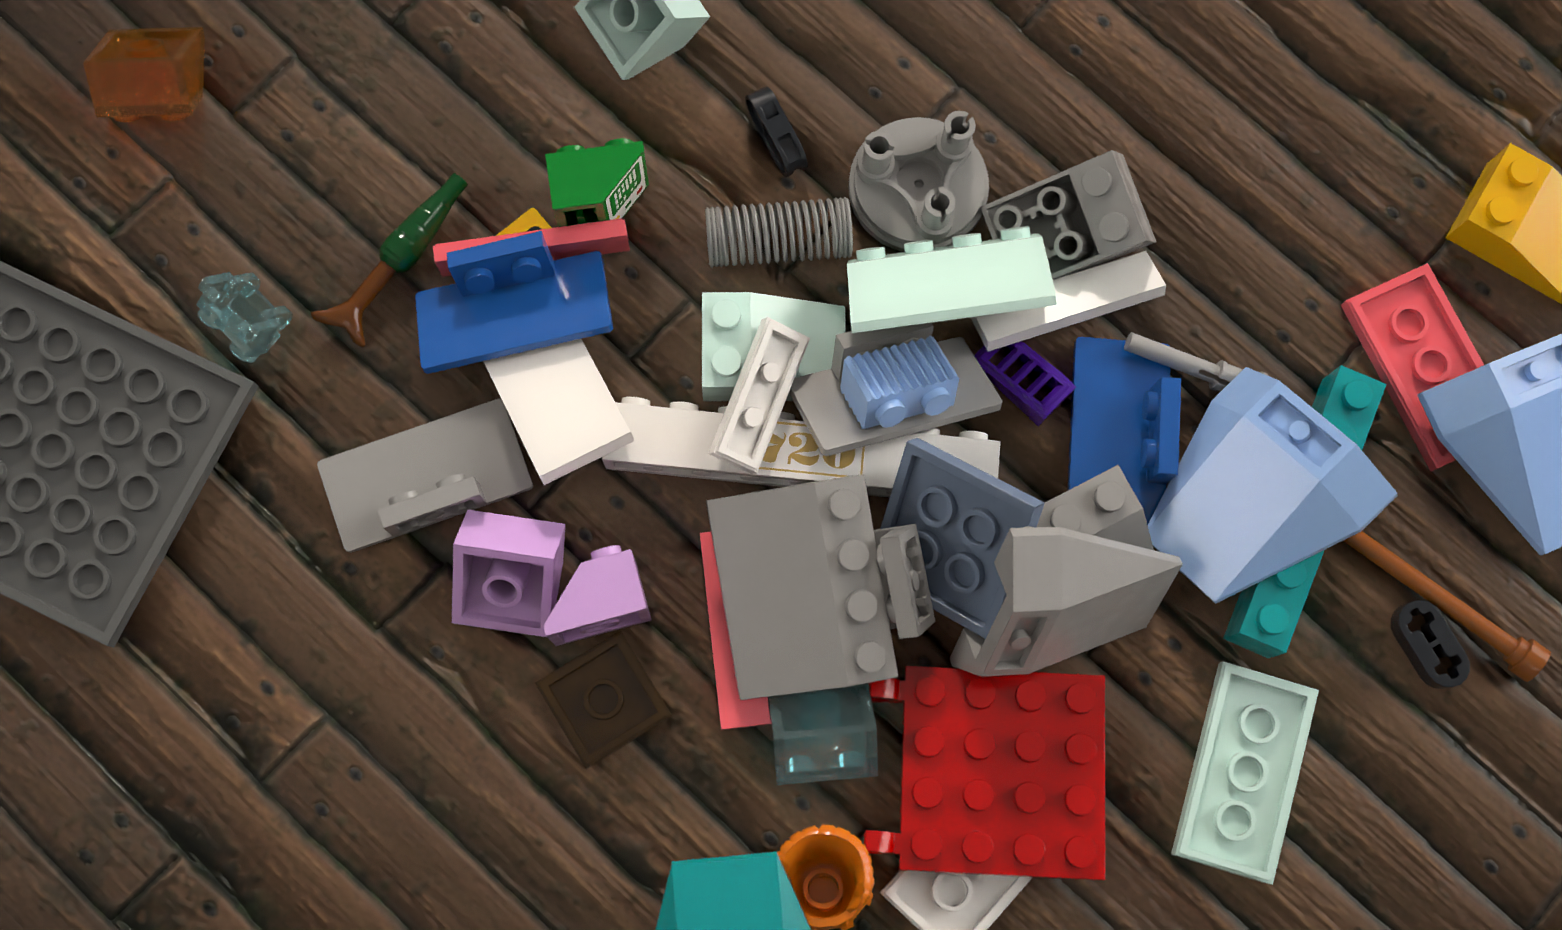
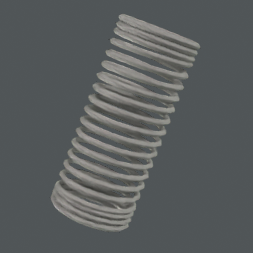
M835 197L832 204L829 198L825 200V203L818 199L816 205L812 199L809 200L808 205L804 200H801L799 206L796 201H793L791 208L787 201L783 203L782 208L780 203L776 202L774 204V211L772 204L769 202L766 204L765 210L764 206L759 203L757 213L752 203L749 205L748 212L746 206L742 204L740 216L738 207L734 205L732 207V217L729 207L725 206L723 218L720 207H706L709 266L717 268L718 266L722 267L724 265L727 267L729 265L728 234L732 265H737L736 229L740 262L743 266L746 263V231L749 263L753 265V226L757 261L761 264L763 262L761 221L766 262L768 264L771 262V223L774 259L778 263V218L783 261L786 263L788 261L786 214L789 227L791 259L793 262L796 261V216L800 260L803 262L805 259L803 212L807 233L808 259L810 261L813 259L811 215L813 214L817 259L820 260L822 258L820 210L824 231L825 258L829 259L828 209L832 224L833 256L836 259H841V257L850 258L853 252V234L849 200L846 197L843 199Z

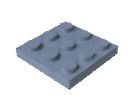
M914 438L906 442L880 529L916 524L933 610L986 639L1007 596L994 561L1009 529L1027 526L1037 527L1045 503L919 438Z

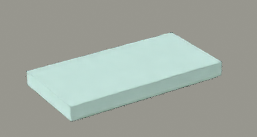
M1224 661L1218 664L1171 855L1273 885L1319 690Z

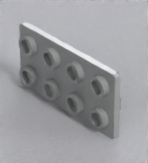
M932 323L837 334L831 369L794 378L789 391L820 452L824 456L842 453L999 411L1002 399L962 337H956L937 342L959 377L953 406L934 416L923 413L904 418L893 427L886 428L877 425L861 429L860 422H857L856 415H853L852 408H849L848 401H845V396L841 393L840 389L844 359L848 356L854 357L858 353L863 355L866 351L872 353L875 349L881 351L885 346L887 348L892 347L894 344L899 346L902 342L906 344L911 340L917 342L921 337L926 339L930 335L932 336L934 327Z
M500 398L336 454L317 463L343 547L349 553L533 488V483L511 419Z

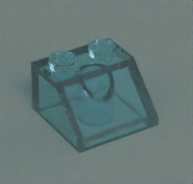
M868 683L768 697L777 785L878 776L877 728Z

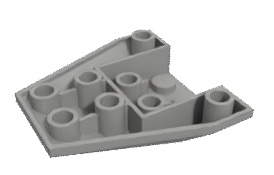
M1027 526L1010 528L994 561L1007 596L986 639L967 628H963L950 656L951 664L953 667L981 677L1029 674L1146 628L1182 567L1181 559L1179 556L1061 527Z

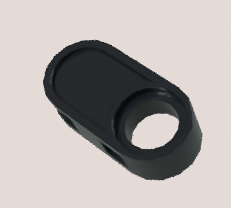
M765 86L746 95L745 102L752 121L782 175L789 177L796 169L799 168L801 171L807 168L808 162L803 147L773 91L768 86Z

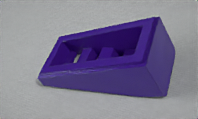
M1022 341L1007 345L1006 347L1011 352L997 366H994L989 360L1001 348L988 352L984 345L974 355L989 380L1038 427L1076 388L1064 374ZM1019 358L1024 365L1009 378L1004 372ZM1032 371L1038 378L1024 390L1018 384ZM1046 384L1052 391L1039 402L1033 396Z

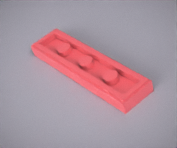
M621 218L440 243L433 246L434 262L442 277L452 276L448 269V252L542 231L553 260L593 251H600L601 255L630 251L625 219Z
M711 532L700 533L721 730L771 725L768 697L739 699Z

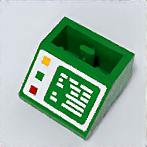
M619 138L610 140L600 147L585 149L580 145H568L559 148L556 153L545 154L552 208L558 227L621 219L649 186L643 141L633 142L630 139Z

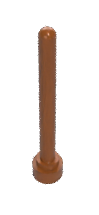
M1363 531L1343 540L1347 545L1504 654L1503 660L1509 664L1508 670L1523 681H1531L1549 660L1551 651L1534 639L1528 641L1523 637L1515 639Z

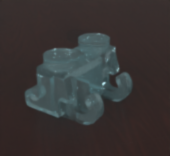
M230 272L207 276L202 279L198 286V289L203 293L196 304L200 308L198 311L199 319L210 328L220 329L232 341L230 351L236 358L248 363L255 362L259 355L267 353L281 335L277 331H281L288 325L293 314L286 306L274 307L258 290L261 281L254 273L233 276Z

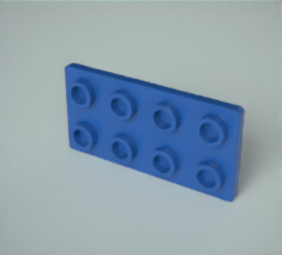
M542 231L448 252V269L455 284L420 291L415 295L420 364L426 374L608 333L613 330L604 262L600 251L553 260Z
M1078 337L1074 342L1072 383L1076 388L1072 392L1068 490L1119 465L1143 507L1148 525L1166 490V484L1178 475L1181 378L1170 377V367L1125 351L1124 345L1126 340Z

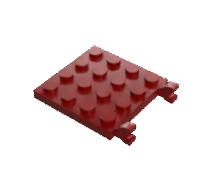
M905 666L904 681L890 678L869 682V703H903L900 833L866 830L864 832L863 845L866 846L869 854L899 855L898 871L1105 880V675L1032 672L1019 675L981 677L959 668Z

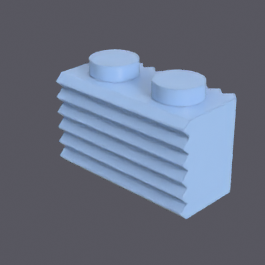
M930 335L926 339L921 337L917 342L911 340L908 344L902 342L899 346L895 344L890 348L885 346L881 351L875 349L872 353L866 351L863 355L858 353L854 357L848 356L844 359L840 389L841 393L845 396V401H848L849 408H852L853 415H856L857 422H860L861 429L877 425L888 428L899 424L904 418L923 413L934 416L953 406L959 377L935 338Z

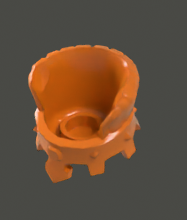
M822 824L819 828L814 825L804 828L802 831H797L790 836L789 840H786L781 845L780 851L777 854L811 929L830 930L840 928L841 930H848L853 927V920L865 905L870 906L874 895L872 893L874 885L872 860L862 841L854 834H851L850 831L841 827L836 828L834 825Z

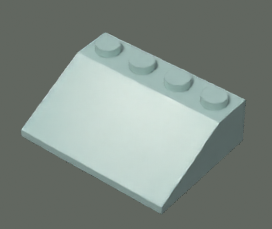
M1026 226L1000 230L1001 239L982 241L981 233L952 237V246L934 248L933 240H924L904 244L905 252L886 255L885 247L857 250V259L848 260L847 262L852 333L1056 306L1057 297L1042 236L1039 233L1030 234V228Z

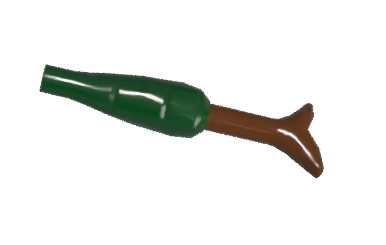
M453 173L438 191L417 207L385 239L379 249V259L381 261L352 296L338 306L327 310L311 312L312 318L320 323L345 328L352 342L357 346L365 347L366 343L362 326L363 312L395 273L407 272L418 262L440 229L456 199L468 186L467 182L456 173Z

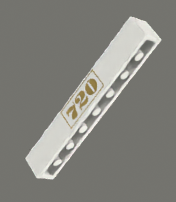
M623 397L621 403H615L635 441L602 458L605 468L611 470L780 487L864 474L868 495L890 497L907 441L919 438L998 478L1001 441L988 440V434L978 431H962L959 433V437L940 435L939 429L932 428L842 453L824 456L820 452L805 422L796 421L795 415L791 413L781 412L758 473L751 474L708 454L727 406L719 407L717 413L699 411L698 405L689 402H671L670 408L650 406L651 401L644 398Z

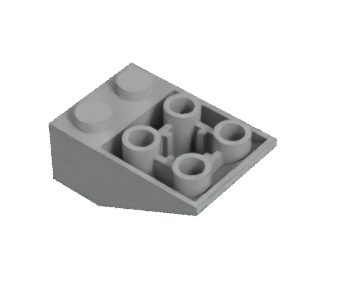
M1113 150L980 207L992 240L1001 239L1000 230L1029 226L1030 234L1039 233L1042 236L1052 280L1095 267L1156 243L1124 155Z

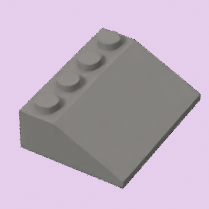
M864 474L706 500L740 700L848 687L898 677L882 577L877 563V548Z

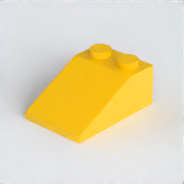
M1510 143L1486 164L1449 230L1446 239L1562 304V176L1553 166Z

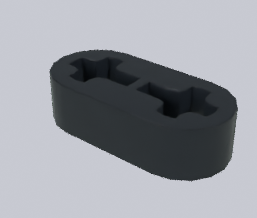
M1416 600L1399 606L1393 612L1390 626L1393 635L1426 685L1435 689H1446L1458 686L1467 679L1470 672V662L1467 654L1440 611L1433 604L1427 601ZM1422 615L1425 623L1421 625V631L1411 632L1407 624L1413 620L1412 616ZM1438 657L1440 659L1448 657L1451 660L1452 665L1447 669L1448 674L1438 675L1434 667L1440 663Z

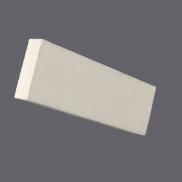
M769 317L761 320L709 450V455L748 473H758L809 343V337Z

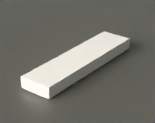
M1143 251L1054 279L1053 284L1057 297L1056 306L970 318L989 352L1164 296L1166 284L1147 251Z

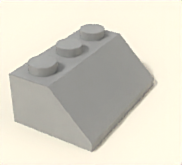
M1119 465L1045 502L1037 527H1061L1154 550L1143 507Z

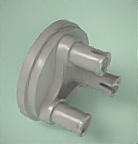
M960 110L954 111L947 116L945 122L921 117L901 119L871 132L866 137L864 143L857 151L851 166L849 197L858 221L877 241L901 252H905L904 244L924 240H933L934 248L953 245L952 237L969 234L975 228L983 214L980 207L987 203L989 178L985 162L979 150L973 144L972 135L975 131V120L971 117L968 123H966L969 113Z

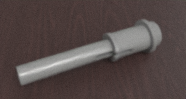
M1133 332L1128 335L1124 345L1125 351L1209 382V388L1214 391L1218 390L1221 392L1243 370L1223 360L1214 364Z

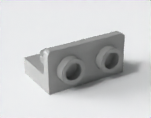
M916 524L874 530L877 563L882 577L890 629L897 628L899 639L919 637L935 622L917 526Z

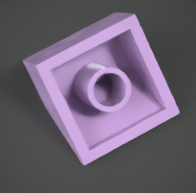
M467 510L453 544L452 623L546 637L543 625L556 605L564 555L565 524Z
M619 545L604 547L590 553L592 560L580 563L543 625L546 637L555 646L651 621L637 563L631 549L621 551Z

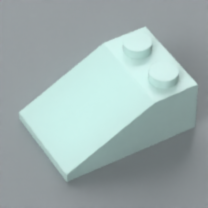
M702 292L703 401L730 400L761 320L767 317L810 338L795 378L831 369L836 335L846 333L845 306L752 292ZM788 394L786 401H793L790 394Z

